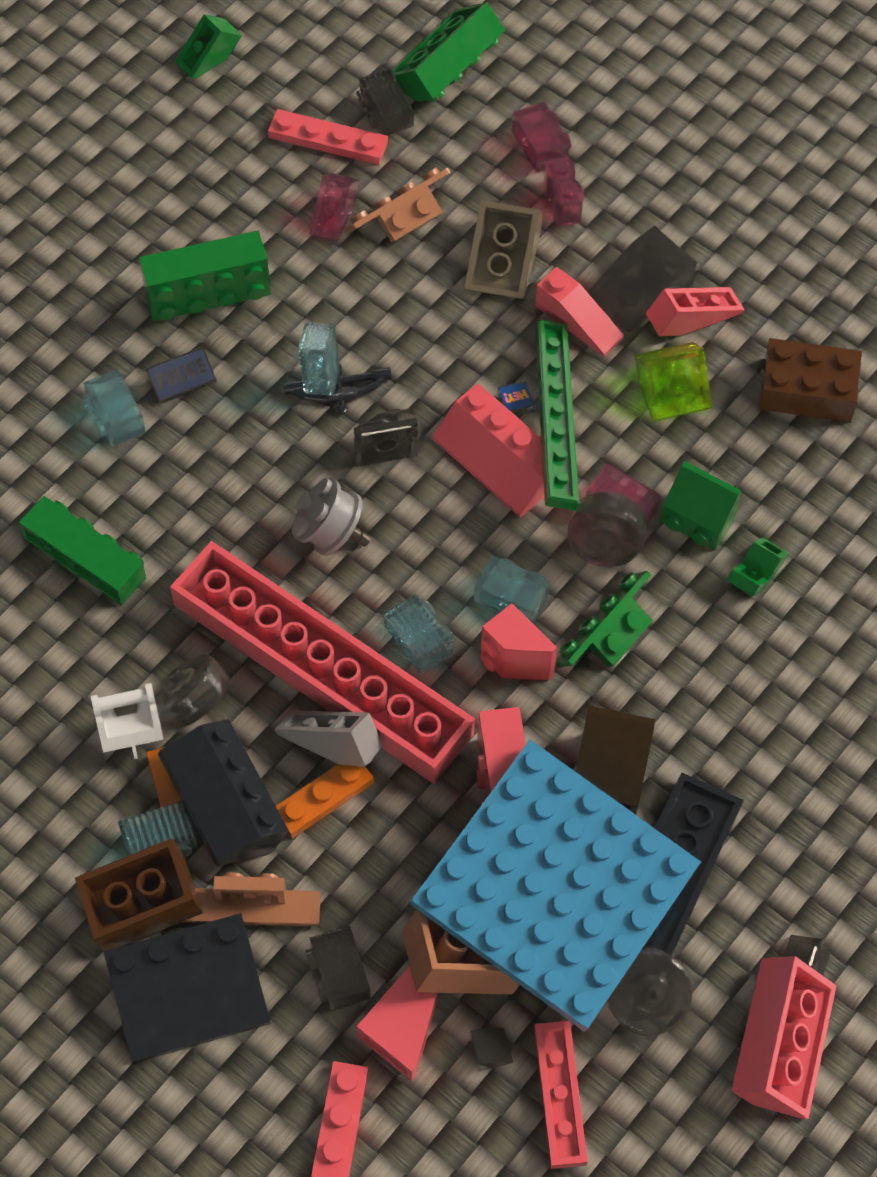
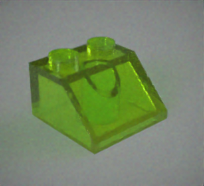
M694 342L634 355L639 386L652 421L712 408L704 348Z

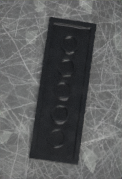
M681 772L655 829L697 858L701 863L631 964L632 967L660 980L744 801Z

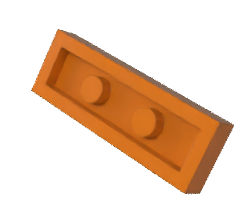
M337 764L276 805L289 830L287 832L288 835L293 839L374 784V777L365 766L357 767L355 765Z

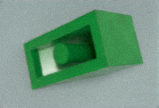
M203 14L175 62L192 79H196L227 60L242 35L226 19Z

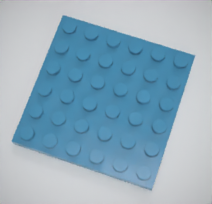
M529 740L418 890L410 905L585 1032L701 861L535 742Z

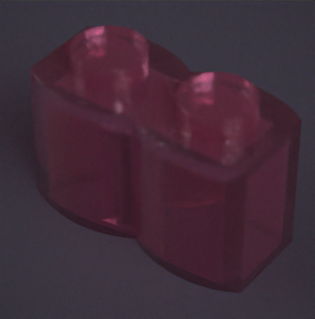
M567 155L546 159L544 171V194L552 203V217L560 227L581 223L584 200L583 188L575 179L574 163Z

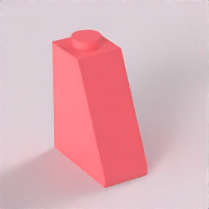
M409 966L357 1025V1037L410 1081H413L418 1072L439 993L416 992L411 967Z

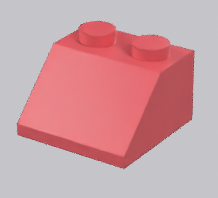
M512 603L482 626L480 658L489 671H496L502 678L549 681L554 677L557 647Z

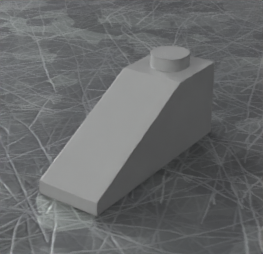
M293 710L274 729L278 736L339 765L366 766L384 746L369 712Z

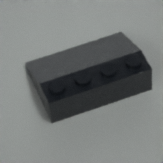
M241 913L104 951L133 1064L271 1024Z

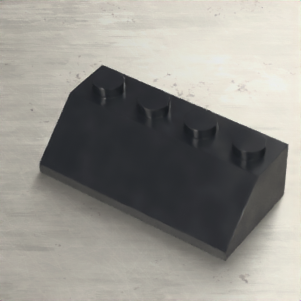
M229 719L200 725L158 752L163 766L216 867L272 853L289 831Z

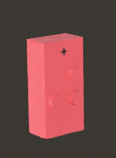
M520 707L479 711L477 735L479 755H477L478 769H476L478 789H485L486 798L526 745Z

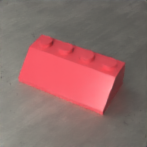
M477 383L455 401L433 434L432 439L521 518L544 498L541 438Z
M796 956L761 959L731 1091L754 1106L801 1119H809L836 985Z

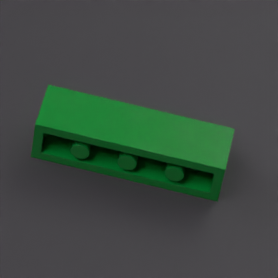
M43 496L19 522L22 536L25 540L121 606L146 579L144 561L138 554L133 551L126 552L119 547V544L113 537L108 534L101 535L88 520L83 517L78 519L73 516L60 501L56 500L53 502Z

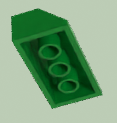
M488 2L455 9L383 78L387 83L416 102L427 100L434 102L445 94L444 89L448 85L462 78V71L467 67L473 66L481 59L480 54L484 50H488L498 43L499 40L497 38L505 29Z

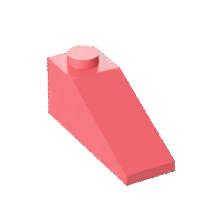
M558 267L554 268L537 284L535 306L557 323L567 324L569 332L601 356L605 357L624 339L623 333L581 284Z
M731 287L663 289L647 310L646 315L659 336H681L740 315L744 308Z

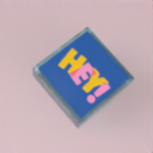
M527 381L497 387L500 403L515 416L535 412L536 406Z

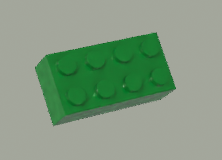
M259 230L139 257L145 295L153 322L170 320L180 315L200 313L206 309L220 306L226 307L237 302L250 299L257 300L263 296L271 295L268 259Z

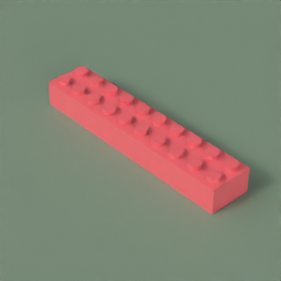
M213 541L204 548L170 586L174 606L325 710L333 712H369L384 745L382 749L433 784L437 782L474 736V717Z

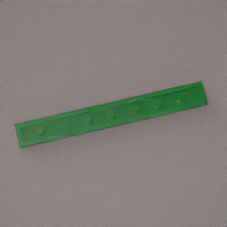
M538 319L535 326L544 501L545 506L576 511L579 505L568 329L567 324Z

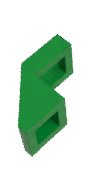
M762 537L753 542L742 564L734 567L726 580L754 597L765 589L790 553Z

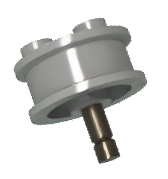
M324 478L308 494L304 493L299 497L295 506L298 511L292 527V534L296 540L302 543L310 542L314 544L316 552L323 556L336 552L348 538L356 541L363 547L369 544L371 536L356 527L362 511L360 495L353 491L345 492L341 490L339 482L333 478Z

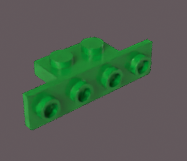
M643 571L635 574L630 572L624 576L618 583L620 588L616 593L607 596L599 604L601 610L594 617L588 618L581 624L579 635L575 639L566 642L560 648L559 653L561 655L556 659L555 665L558 668L572 666L585 650L590 647L607 667L614 666L653 621L632 598L649 579L651 574L648 571Z

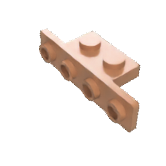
M436 167L421 176L424 180L421 184L415 186L414 182H411L399 189L400 196L394 200L387 196L375 203L376 210L372 213L367 214L363 210L350 218L352 224L345 228L347 234L377 217L391 243L442 213L428 186L451 172L448 168L439 172Z
M234 872L225 873L223 876H214L213 889L195 888L203 913L182 923L203 924L241 913L244 925L318 926L320 922L321 895L319 891L286 890L285 879L271 873H263L258 875V877H244L242 874Z

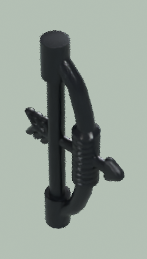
M340 364L336 368L328 366L330 378L302 382V380L284 382L283 387L285 395L294 394L302 400L325 402L326 404L339 402V406L336 409L344 415L349 408L348 405H345L344 401L356 400L357 397L376 390L384 380L392 379L390 367L372 369L368 373L343 376L342 365ZM373 380L372 383L358 389L349 388L342 390L341 384ZM332 385L336 387V390L324 392V394L303 392L305 389Z

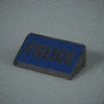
M203 347L146 369L148 382L159 404L217 382Z

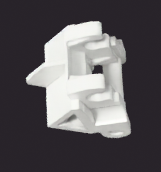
M151 683L145 684V688L104 697H98V694L91 696L103 753L132 746L134 759H138L136 745L163 740ZM137 703L136 713L117 717L113 709Z

